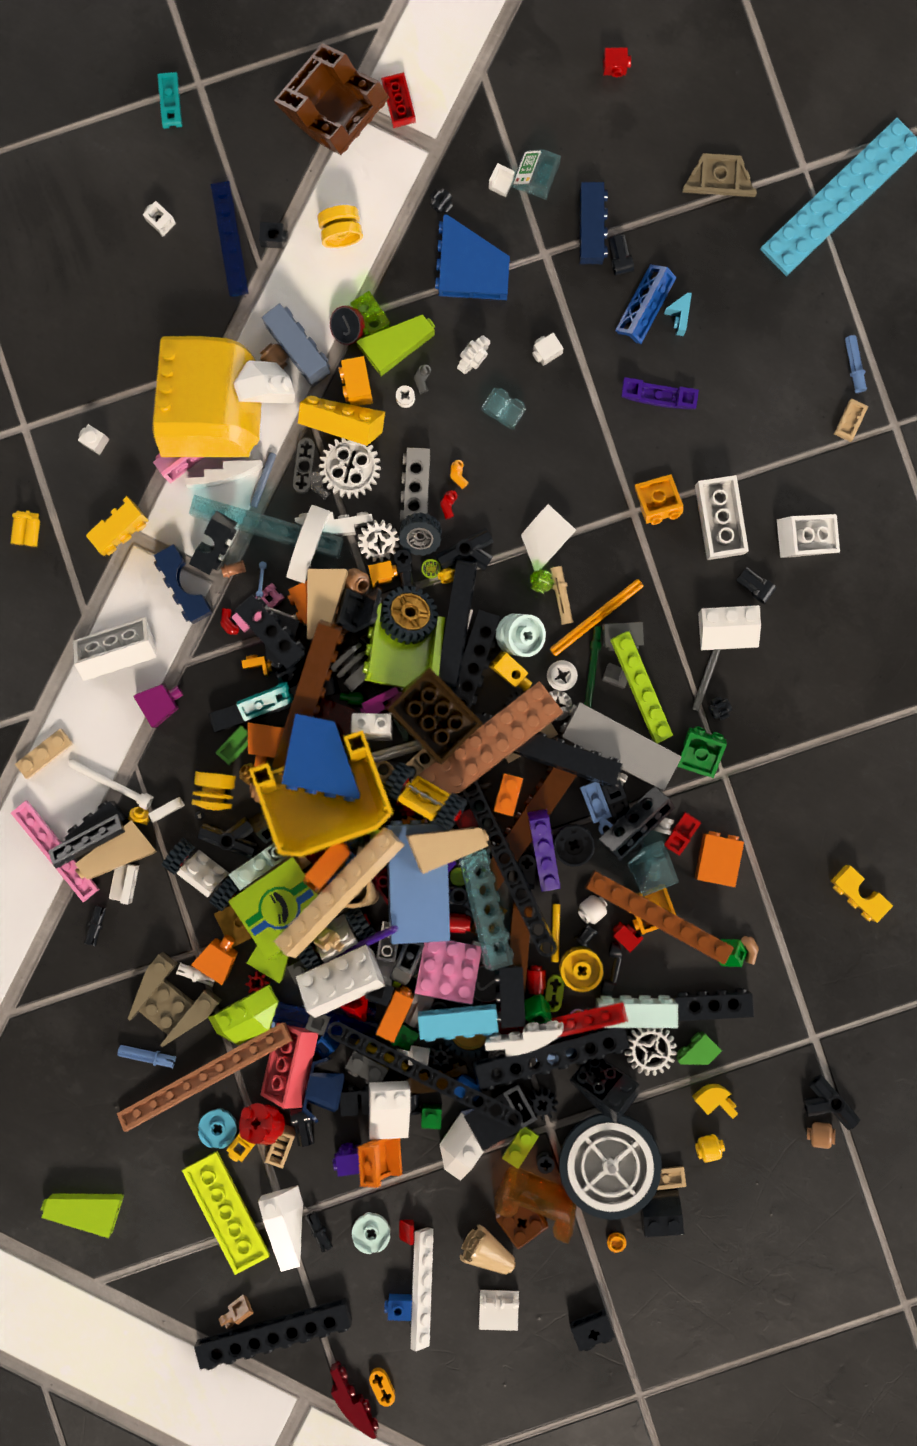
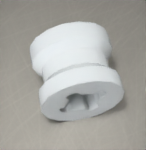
M404 385L397 389L396 400L399 406L408 408L415 402V394L411 387Z

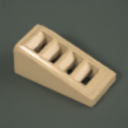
M285 1125L283 1134L277 1139L288 1144L277 1140L274 1144H271L265 1163L283 1169L296 1135L294 1127ZM274 1147L285 1150V1152L275 1149ZM272 1154H275V1155L281 1156V1157H283V1158H282V1159H279V1158L273 1157V1156H271V1155H272Z

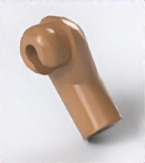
M744 936L741 942L748 950L745 962L755 965L759 947L754 938Z

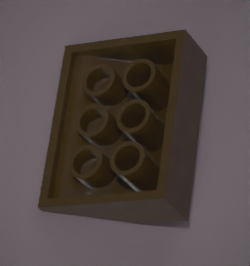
M430 667L384 706L423 749L441 765L483 724Z

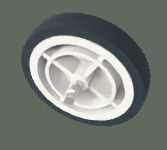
M603 1113L592 1115L582 1120L569 1132L559 1154V1176L566 1194L577 1207L597 1218L616 1220L634 1215L651 1201L660 1183L662 1162L653 1136L642 1124L625 1115L617 1123Z

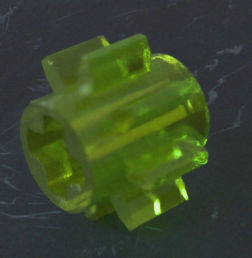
M542 569L533 572L530 577V583L533 584L531 589L544 594V591H549L553 586V579L550 578L552 573Z

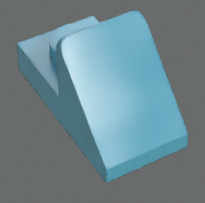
M692 293L682 296L668 306L664 312L665 315L678 316L675 317L674 328L677 329L676 335L684 336L686 332Z

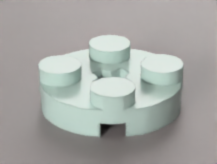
M371 1212L360 1216L352 1228V1238L355 1247L365 1254L384 1250L390 1240V1225L383 1216ZM374 1229L376 1236L367 1237V1230Z

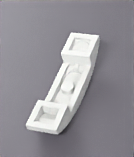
M311 505L291 558L287 578L305 584L307 569L311 568L315 550L330 514L329 510Z

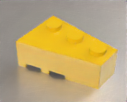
M127 496L123 499L124 504L118 510L114 508L109 518L105 521L101 520L86 535L103 556L114 553L120 543L129 541L132 537L131 535L136 531L143 530L149 521L139 507Z

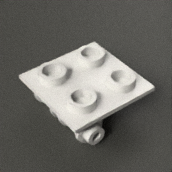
M480 1290L479 1330L518 1331L519 1291Z

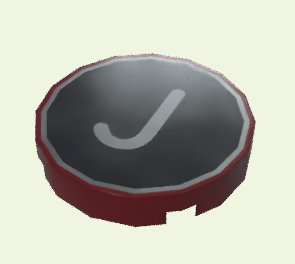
M348 305L336 308L330 318V330L335 340L344 345H351L357 343L362 338L365 323L359 310Z
M479 965L473 997L475 1000L484 1003H491L497 1000L496 991H500V983H496L495 971H499L496 966Z

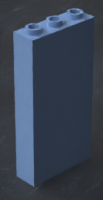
M436 819L429 820V823H422V820H410V824H402V821H391L390 825H386V829L392 831L405 844L387 863L389 927L392 925L398 927V931L389 936L391 944L450 941L448 864L424 874L421 873L406 838V835L446 830L435 823Z

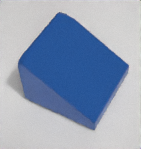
M326 1030L324 1036L321 1035L317 1039L315 1052L322 1059L327 1058L336 1050L340 1042L332 1039L328 1035V1030Z

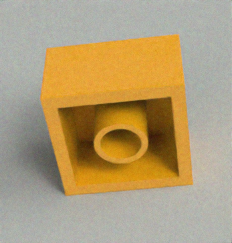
M364 356L341 360L342 367H339L342 384H346L342 386L345 401L355 406L373 404Z

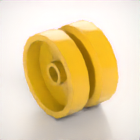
M333 206L321 211L317 215L318 226L322 230L320 234L322 245L325 247H347L359 242L363 238L362 227L358 223L360 221L359 212L355 206Z
M583 946L567 950L561 957L559 964L560 975L565 984L578 992H587L596 988L601 982L604 973L603 964L597 954L590 948ZM580 965L584 967V970L581 972L578 970Z

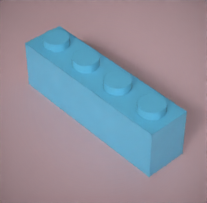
M496 1004L418 1011L420 1040L434 1041L436 1038L442 1037L450 1040L456 1038V1036L470 1038L474 1037L475 1034H483L484 1036L494 1035L495 1032H498Z

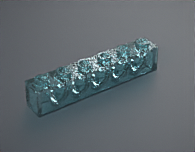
M478 850L459 858L485 968L492 971L512 965L514 954L508 944L509 933L503 924L505 919L504 913L499 908L498 902L500 897L494 887L495 876L489 867L491 863L490 856L486 853V850ZM479 866L481 874L476 876L475 869ZM482 885L486 888V892L483 895L479 891ZM489 904L490 912L485 914L484 908ZM494 923L495 930L490 933L489 926ZM499 942L500 948L495 952L494 944Z

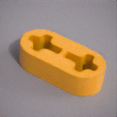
M379 1367L374 1368L370 1373V1385L380 1405L388 1407L395 1401V1390L386 1371ZM376 1374H377L379 1377L382 1376V1378H381V1383H382V1384H381V1385H380V1383H379L378 1380H374ZM383 1389L385 1390L387 1395L390 1394V1399L387 1400L386 1397L382 1398Z

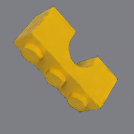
M845 865L831 880L834 884L833 889L840 895L844 894L848 898L847 902L856 909L858 907L862 911L861 915L868 922L872 920L878 923L893 905L876 891H873L870 896L862 898L858 889L865 879L852 866Z

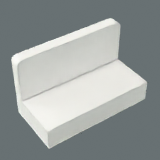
M127 864L114 870L109 899L117 900L127 905L132 903L139 865Z

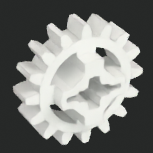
M483 335L476 342L470 341L461 352L460 357L462 359L457 367L463 374H467L472 367L477 369L487 357L488 353L486 350L490 345V340Z
M374 520V525L368 522V528L362 527L361 531L363 534H358V538L361 540L358 542V546L361 547V553H365L367 559L372 556L373 562L377 558L383 562V557L385 556L387 559H390L389 554H395L394 548H399V544L395 542L400 540L399 536L395 535L397 530L395 528L392 529L391 523L385 525L384 520L380 524ZM378 535H379V538L381 539V540H380V543H379V547H378V544L376 543V542H377V539H378Z

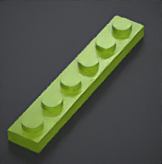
M626 631L610 639L653 742L658 744L673 736L630 632Z

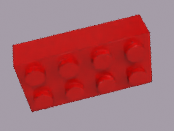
M404 72L381 78L382 87L390 97L386 102L393 128L416 123Z

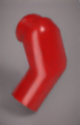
M454 490L447 491L440 502L445 519L454 517L451 507L458 496Z
M222 608V628L229 635L238 634L239 626L234 625L231 621L232 609Z

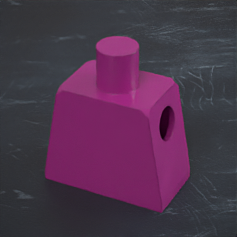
M162 684L135 694L133 697L150 726L156 728L179 709L175 700L182 697L183 692L178 685L168 690Z

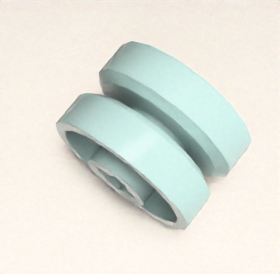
M509 614L499 622L496 629L498 646L509 655L533 656L542 649L545 642L546 632L544 625L539 618L533 615Z

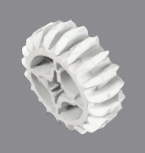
M638 1028L639 1031L636 1033L632 1029L631 1033L634 1036H627L628 1041L631 1042L629 1043L630 1048L624 1051L625 1055L629 1056L627 1062H633L631 1067L633 1069L638 1067V1073H642L645 1069L646 1076L649 1075L650 1070H652L654 1076L657 1075V1069L664 1073L663 1066L669 1069L670 1066L667 1062L675 1061L670 1055L677 1054L675 1050H671L677 1047L676 1043H670L674 1040L673 1036H668L670 1031L668 1029L663 1031V1028ZM654 1034L648 1041L640 1040L645 1035ZM660 1037L665 1042V1053L658 1049ZM636 1045L643 1050L641 1061L637 1059L635 1054ZM652 1045H653V1048L656 1050V1052H655V1051H649V1053H648V1051H647V1049H646L645 1047H650V1048H651ZM653 1057L660 1058V1060L655 1063L647 1064V1062H650V1060Z

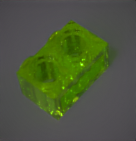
M367 291L350 303L351 307L358 310L363 305L369 307L365 312L359 310L365 323V328L363 329L365 336L391 327L390 321L370 291ZM372 321L379 322V325L375 328L369 326Z

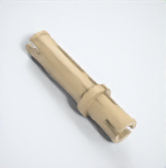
M562 566L550 568L554 584L552 588L553 590L555 589L561 625L573 623L566 590L568 585L564 580Z

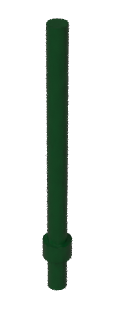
M594 626L593 640L590 641L589 648L591 649L584 703L589 708H592L598 653L602 642H600L602 627Z

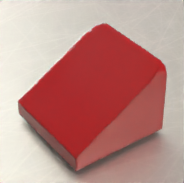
M400 1220L399 1238L409 1245L414 1244V1221Z

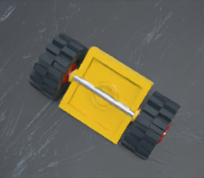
M400 762L386 781L384 786L385 793L431 821L438 814L435 823L450 831L463 813L462 811L465 809L467 800L455 793L450 795L420 776H417L411 782L415 770Z

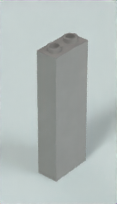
M582 703L573 704L568 713L570 715L568 722L564 721L559 730L561 738L582 746L588 752H591V750L600 752L602 757L608 759L609 757H615L623 764V771L655 786L659 790H665L682 758L680 755Z

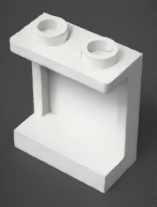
M353 713L351 733L363 730L366 740L393 741L391 714Z

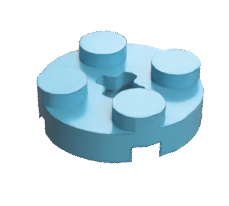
M223 1108L212 1109L201 1118L198 1135L202 1143L209 1148H225L232 1143L238 1130L236 1119ZM215 1124L222 1126V1133H215L213 1131Z

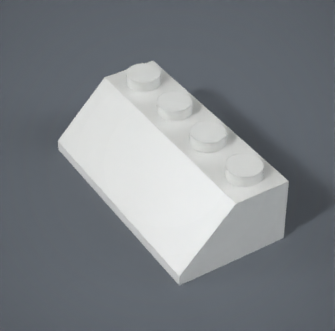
M146 617L73 641L74 665L83 681L156 658L155 643Z

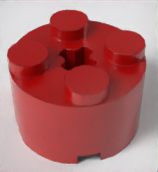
M255 1103L243 1108L241 1111L239 1122L240 1137L247 1142L271 1145L283 1134L285 1119L276 1106Z

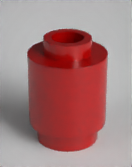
M449 913L450 932L465 933V931H470L471 916L461 913Z
M533 965L530 966V969H527L526 988L529 994H544V989H546V970L542 969V966Z

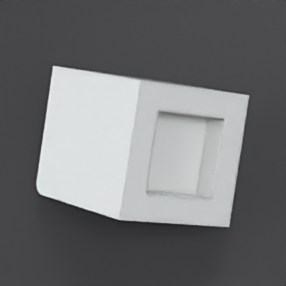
M497 163L489 179V189L506 197L514 181L515 172Z

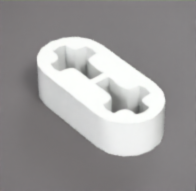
M178 797L150 812L148 815L154 823L185 805L181 797Z

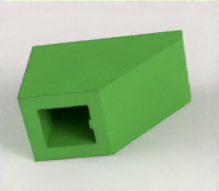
M702 1031L701 1033H696L691 1038V1043L687 1047L683 1046L677 1052L676 1060L683 1065H709L722 1050Z

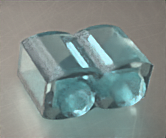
M494 388L481 410L507 428L514 430L526 411L525 404L517 398L515 400L511 399L508 396V392L504 389Z

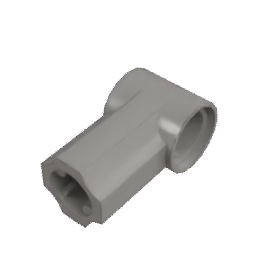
M415 994L404 1022L419 1029L418 1011L429 1010L434 998Z

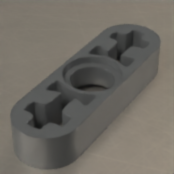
M310 438L301 439L297 447L293 487L299 494H306L311 488L316 447ZM306 443H309V446L312 448L308 449L307 451L308 457H300V455L304 456L305 450L304 448H302V446H305ZM302 461H307L310 464L307 471L299 469V464ZM298 473L301 475H309L308 477L304 476V483L307 484V486H304L303 489H300V487L297 485V483H301L302 478L301 476H298Z

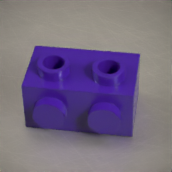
M344 1143L341 1147H338V1151L334 1154L333 1169L334 1171L337 1170L338 1176L360 1174L358 1146L362 1144Z

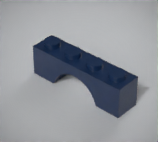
M173 544L155 554L156 561H154V564L158 571H162L165 575L163 581L168 588H172L174 592L172 597L177 605L180 604L183 611L181 613L186 622L190 621L192 624H195L213 614L203 595H191L183 590L180 583V573L186 562L178 547Z

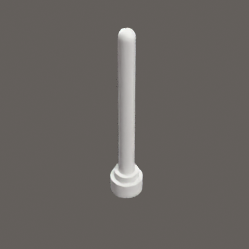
M70 760L68 763L69 767L134 799L139 804V807L145 810L150 807L153 801V796L147 793L139 794L74 760Z

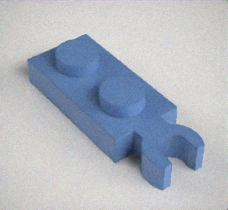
M593 782L580 787L593 823L599 822L598 830L603 835V827L605 825H608L609 829L613 826L607 821V818L612 816L600 784Z

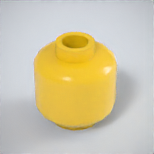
M715 1134L700 1137L697 1141L698 1143H695L697 1156L705 1163L720 1160L722 1152L725 1151L723 1140H719Z

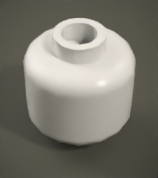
M591 895L579 905L580 911H578V914L585 923L596 924L607 914V903L602 897L598 898Z

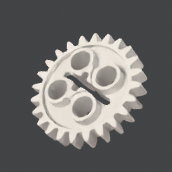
M344 438L339 443L335 439L336 445L328 444L330 451L323 450L326 457H320V460L324 462V464H319V468L324 469L320 472V476H326L322 480L323 483L329 482L327 485L328 490L334 487L333 494L340 491L341 498L345 493H347L349 499L352 494H355V497L358 498V492L366 495L365 489L367 488L371 491L370 484H377L374 478H380V474L376 472L381 470V467L376 465L380 463V459L375 458L378 455L377 451L371 452L373 450L372 445L366 447V445L351 440L346 441ZM355 451L356 455L352 462L354 469H350L348 482L344 483V480L348 473L346 466H350L352 454ZM341 452H348L349 456L342 460L339 458V454ZM360 457H365L367 459V462L364 465H359L357 463V460ZM336 470L343 471V475L339 478L334 477L333 473ZM359 475L362 479L359 483H353L351 481L352 477Z

